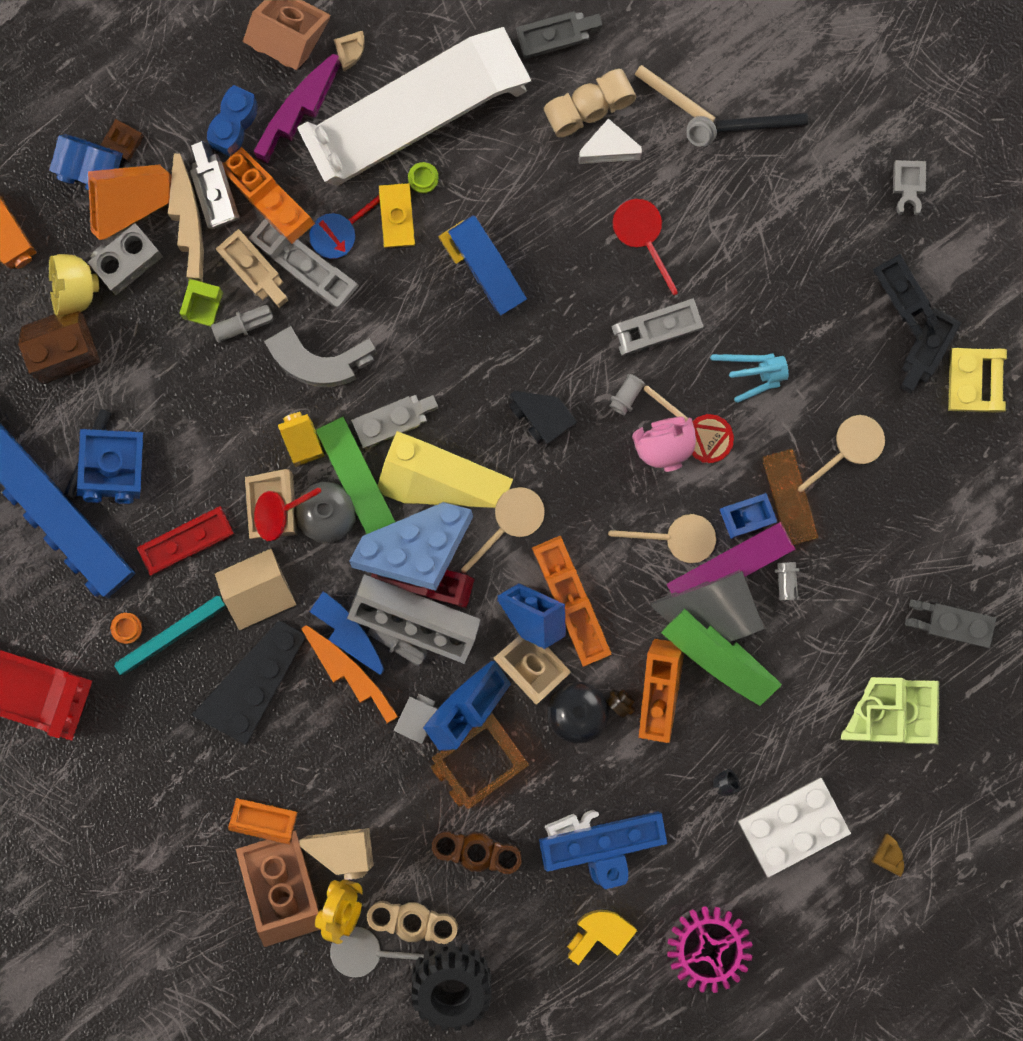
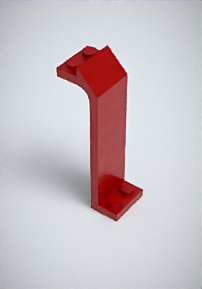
M0 650V717L38 728L47 732V735L56 738L62 737L73 740L92 680Z

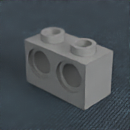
M136 223L117 232L114 236L116 239L109 245H101L91 254L92 259L87 262L115 295L120 293L163 257ZM133 241H141L143 247L140 252L136 254L128 253V247ZM111 260L118 261L119 267L116 272L112 274L105 273L104 268L107 262Z

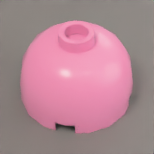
M684 417L659 420L651 423L653 427L651 430L644 433L643 427L633 433L632 437L639 457L650 466L655 468L664 467L666 472L681 468L682 462L687 460L695 449L696 435L692 418H688L686 422Z

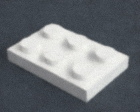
M822 778L812 781L738 821L767 877L851 834Z

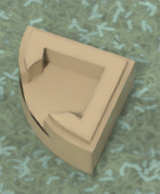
M363 31L334 39L343 71L351 68L360 59L364 50Z

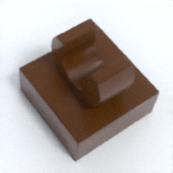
M115 119L101 146L123 153L122 159L129 162L144 136L141 132Z

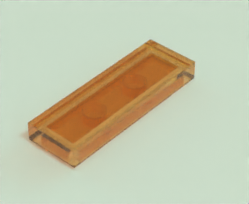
M793 449L762 457L780 522L792 544L796 545L817 539L818 534L805 490L803 492L798 491V487L803 482Z

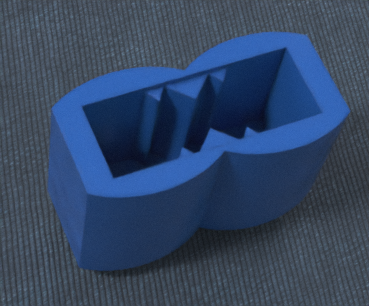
M235 85L227 90L221 102V113L212 120L208 128L207 140L212 149L230 157L241 148L245 136L244 130L253 123L257 114L258 104L253 93Z
M63 134L58 136L49 171L56 173V179L74 184L75 180L85 183V189L89 190L88 171L118 169L123 153L75 136Z

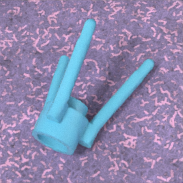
M713 354L710 357L714 361L763 362L759 363V367L729 373L731 378L760 374L762 381H768L736 396L734 401L737 403L768 389L780 387V381L788 380L789 377L788 366L784 356L774 357V354Z

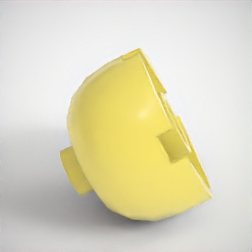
M57 254L50 256L49 281H52L53 292L50 291L54 314L61 316L86 310L92 302L93 292H99L98 275L91 274L89 265L82 258L75 255Z

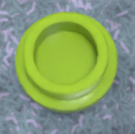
M417 163L408 173V182L411 188L418 193L431 192L438 184V172L429 163Z

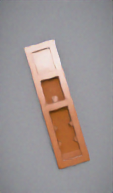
M557 536L532 547L553 599L565 604L566 629L582 666L584 667L612 655L562 537Z
M306 625L301 628L334 683L345 677L360 703L372 697L387 723L399 717L380 688L354 660L337 645Z

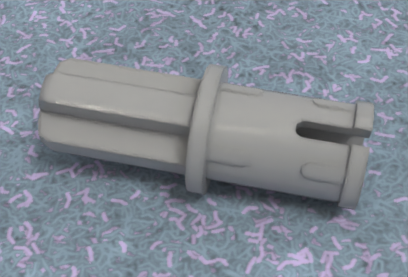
M264 305L243 314L236 312L237 316L211 324V328L217 342L221 343V341L242 333L246 336L248 335L247 331L271 323L273 315L269 306Z
M370 628L367 635L389 647V652L393 653L395 651L417 666L427 656L428 652L426 649Z

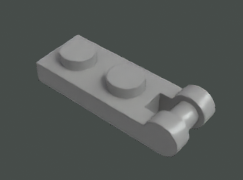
M694 298L612 326L614 336H618L621 344L619 346L621 356L632 354L638 350L704 328ZM638 328L641 338L632 341L629 331Z

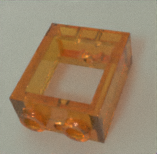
M493 714L486 719L481 727H473L459 747L488 728L514 766L471 798L443 761L444 758L457 749L442 750L431 758L435 763L430 766L441 782L445 779L453 788L449 791V794L459 808L462 805H465L467 809L471 808L529 766L526 759Z

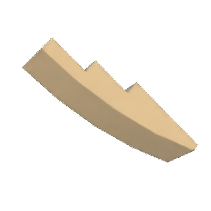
M174 153L168 215L172 220L180 221L177 246L182 252H189L188 280L192 279L203 282L204 248L201 218L195 190L182 156Z

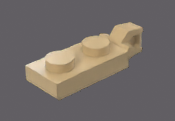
M239 229L216 248V251L256 296H259L262 300L269 296L279 308L288 301L286 295L278 288L284 283L280 279L278 272Z

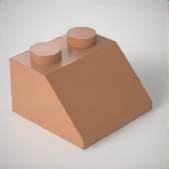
M264 0L252 12L243 42L253 47L257 52L265 53L278 60L282 65L297 70L309 58L331 15L303 0Z

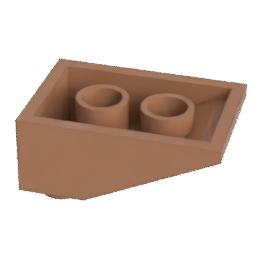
M296 830L292 833L290 845L267 839L236 849L257 933L264 947L320 930L315 927V919L320 909Z

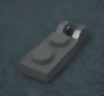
M910 600L909 607L918 611L931 612V618L929 623L914 618L906 619L905 626L927 631V634L990 648L996 623L995 617L935 603L933 605L922 601Z

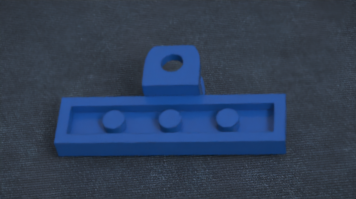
M660 812L539 839L544 870L549 872L588 862L592 880L604 889L627 883L628 868L626 857L623 854L667 844L663 817Z

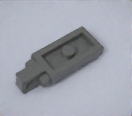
M573 11L516 28L523 57L528 59L582 44L590 40L589 34L603 30L600 14L584 18L582 12L575 13Z

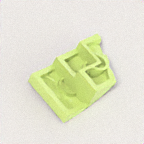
M871 677L864 690L865 693L854 709L851 720L841 734V740L938 744L939 681H912L903 678Z

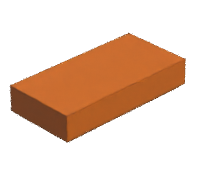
M236 798L228 830L290 845L297 812Z

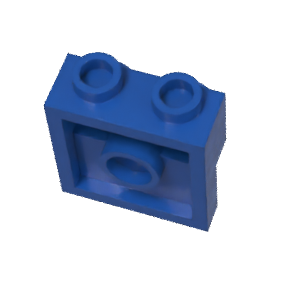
M80 429L77 496H83L84 501L92 503L101 502L102 497L115 498V502L119 504H131L134 502V499H140L143 432Z

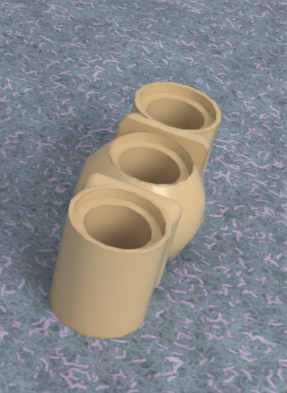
M614 69L601 78H597L598 85L592 83L585 84L577 88L572 97L567 93L564 96L549 101L544 107V112L556 136L566 137L571 135L579 128L584 127L582 121L592 123L600 120L607 114L608 109L613 113L616 110H621L631 105L636 100V94L625 72L622 69Z
M378 901L370 907L367 913V921L372 929L387 931L390 934L396 933L402 940L407 942H418L425 939V941L447 944L455 938L458 931V924L452 915L447 913L438 914L435 911L430 912L424 905L417 902H408L401 905L391 904L387 901ZM377 908L387 909L390 913V921L386 924L377 923L373 918L374 910ZM415 914L420 917L421 927L418 930L411 931L405 927L404 918L407 915ZM446 920L451 924L452 933L449 936L441 937L435 932V924L438 921Z

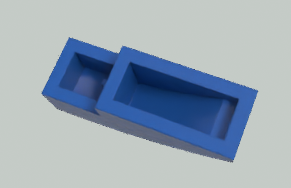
M474 215L448 231L495 311L503 315L527 299L503 258Z
M323 591L309 612L335 629L328 640L382 675L385 669L369 636L359 623L347 619L349 612L340 603Z
M496 661L489 662L463 683L438 708L423 727L439 751L458 749L472 727H481L511 685Z

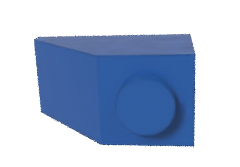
M520 583L498 595L499 604L521 638L546 649L566 636L565 604Z

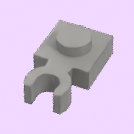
M895 160L893 193L902 194V198L897 203V213L902 215L904 204L911 203L914 206V215H918L922 204L917 194H924L926 192V161Z

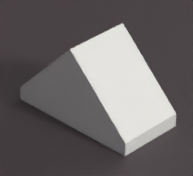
M607 119L580 150L579 164L640 160L642 154L641 146L611 120Z

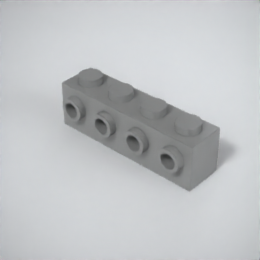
M365 574L347 617L351 621L465 664L475 642L480 623L479 618Z

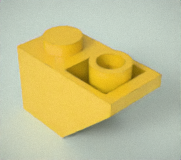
M297 412L283 418L284 423L279 424L278 427L292 462L296 467L325 456L313 422L308 414L302 416L301 412Z

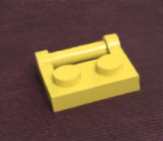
M950 349L948 411L1006 412V402L1003 401L1004 360H1007L1006 349ZM983 360H991L990 401H982Z

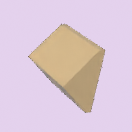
M289 469L245 477L249 539L261 538L255 526L254 511L258 498L264 492H277L282 497L285 505L295 500L293 473ZM296 507L286 511V525L281 536L298 535L295 517Z
M272 549L215 573L223 601L239 630L297 605Z
M520 635L493 658L535 705L571 673L549 647L546 649L538 647L521 638Z

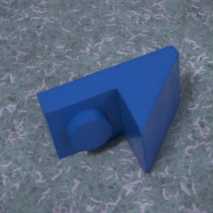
M766 493L720 509L731 539L777 522Z

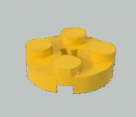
M344 879L340 882L333 880L327 890L328 898L324 908L318 912L315 919V927L321 929V935L324 940L341 944L343 941L340 938L343 935L349 937L353 932L362 908V903L357 902V893L363 895L360 884Z

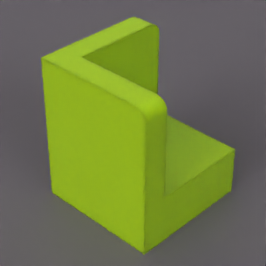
M190 279L180 310V316L184 320L211 327V324L215 322L223 291L218 286Z

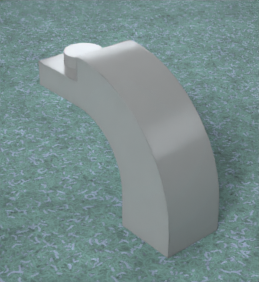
M291 326L264 341L276 362L287 374L302 383L317 387L341 386L356 380L351 368L357 366L360 369L374 361L372 356L377 354L369 338L338 356L319 357L310 353L302 346Z

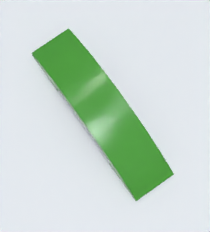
M344 417L317 429L316 432L346 493L350 496L355 512L366 533L369 534L395 523Z

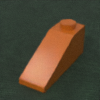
M654 638L647 653L638 738L665 743L670 742L684 653L671 641Z

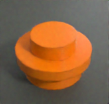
M121 613L111 623V634L120 643H133L142 633V623L132 613Z

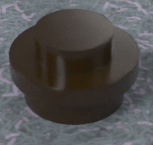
M616 689L610 692V697L606 701L620 717L624 718L628 714L632 715L635 712L633 707L635 701L629 693L623 689L620 692Z

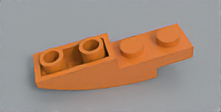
M242 147L223 163L229 180L291 244L315 224L312 218Z

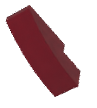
M446 570L435 591L373 573L371 575L372 578L416 595L462 608H467L475 580L468 575Z

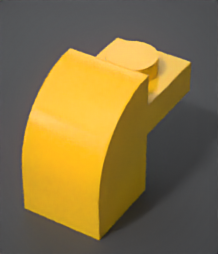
M591 911L577 921V924L586 931L583 935L578 932L567 946L571 950L568 953V958L579 965L597 940L618 956L637 932V929L612 911Z

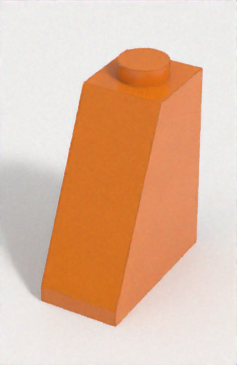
M160 164L88 171L91 232L99 240L106 239L168 204L171 174Z
M0 195V263L10 269L14 267L18 269L32 261L31 256L37 252Z

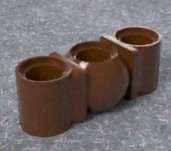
M443 831L438 833L432 842L433 854L438 859L460 863L466 870L471 872H482L489 869L490 871L498 870L504 874H511L516 872L521 865V853L516 846L501 844L497 841L494 843L488 835L481 832H473L464 836V834ZM440 838H451L455 843V850L450 854L441 853L437 848ZM473 844H481L486 850L485 857L480 861H474L468 855V848ZM505 850L514 852L517 857L516 863L509 868L503 867L498 860L500 853Z

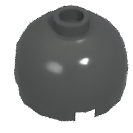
M322 481L310 485L301 493L300 497L318 487L322 490L320 494L296 506L295 517L298 527L308 538L318 543L330 544L341 540L352 531L356 523L357 514L352 500L343 486L335 482Z

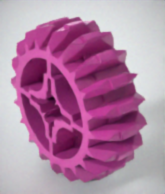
M703 906L701 907L702 917H698L695 910L692 909L689 911L693 919L691 922L688 923L681 916L679 921L685 927L680 930L678 927L673 926L671 929L679 937L678 940L668 938L667 941L669 945L676 946V950L668 951L667 956L670 958L678 957V960L671 963L670 966L672 970L680 967L683 968L677 975L679 980L685 979L688 975L690 976L687 982L688 987L692 988L697 981H700V992H705L707 983L711 984L713 993L718 992L717 982L720 981L725 989H729L728 977L731 976L737 983L741 980L735 973L737 968L742 972L748 971V968L741 964V960H752L751 954L743 952V949L752 947V942L741 940L749 935L747 929L737 932L736 929L741 926L742 921L738 918L730 924L729 921L732 917L730 911H726L724 916L720 918V908L714 907L712 916H709L708 908ZM704 924L721 925L728 929L731 934L725 937L712 938L706 931ZM695 929L699 939L698 945L689 954L684 956L685 941L688 935ZM703 935L708 942L718 947L717 950H714L716 952L714 955L716 964L707 953L701 954V950L705 949L703 946L705 944ZM735 943L734 957L729 966L724 969L721 962V954L725 949L729 948V945ZM708 961L716 974H700L688 965L693 962Z

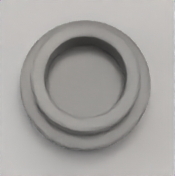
M696 116L688 123L686 133L688 140L693 145L707 146L715 140L717 130L715 124L709 118Z

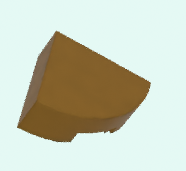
M885 834L871 862L901 877L904 870L901 848L894 838Z

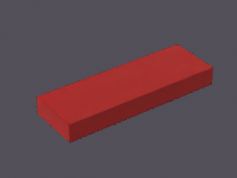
M219 506L137 547V550L149 574L153 576L235 535L222 507Z

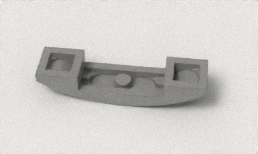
M266 218L249 237V240L271 259L337 309H340L359 287L355 281L338 268L330 265L298 239L291 244Z

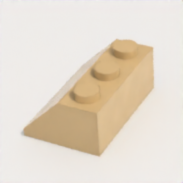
M369 828L309 835L299 840L301 848L334 874H344V880L363 878L367 871L374 866Z

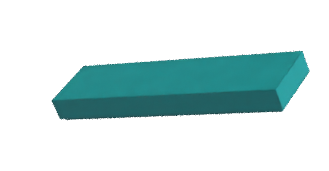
M215 596L116 662L114 667L120 675L128 674L227 608L223 598Z

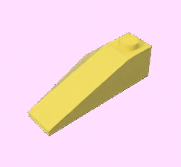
M397 431L385 459L377 486L383 496L404 504L438 505L445 502L456 506L495 508L501 495L510 489L513 479Z

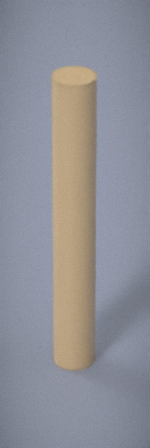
M643 65L636 71L635 76L693 117L705 116L712 122L716 119V117Z

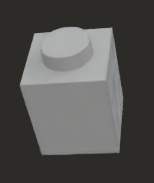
M418 694L416 699L409 697L394 731L423 744L427 737L423 727L438 710L433 707L435 701L421 694Z

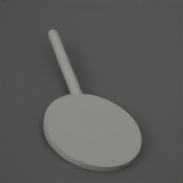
M355 926L349 937L343 935L340 938L343 941L341 944L332 943L330 948V957L333 965L340 973L348 977L367 975L376 967L380 957L417 960L419 957L424 958V954L380 951V945L375 935L369 930Z

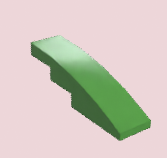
M685 608L661 632L707 672L759 706L782 685L737 642L731 645L711 625L706 629Z

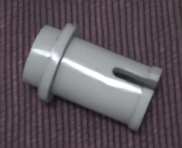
M628 374L616 396H611L610 400L612 402L609 406L622 415H626L627 411L631 412L633 409L631 405L645 386V383L638 377Z
M796 562L777 563L778 569H775V573H778L779 600H798L797 572L800 569L796 568Z

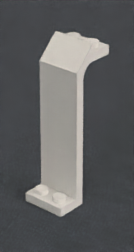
M504 27L467 38L318 125L307 121L297 128L324 182L339 186L493 97L508 92L516 97L527 92L524 85L530 82L531 79Z

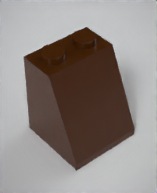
M77 311L61 316L54 314L21 326L18 343L28 373L42 384L101 363L83 312Z

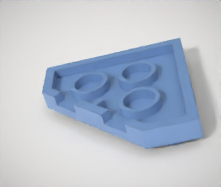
M442 502L362 536L349 560L350 564L355 569L436 591L473 518L472 510Z

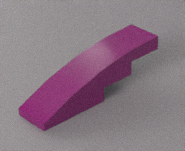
M332 54L287 97L268 124L254 150L257 159L268 163L280 136L292 141L304 114L316 119L341 65L338 55Z
M779 522L666 585L672 594L675 592L681 593L706 581H715L738 570L742 571L744 577L794 551L795 547L783 525Z

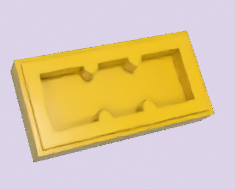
M410 184L379 186L384 248L415 246Z

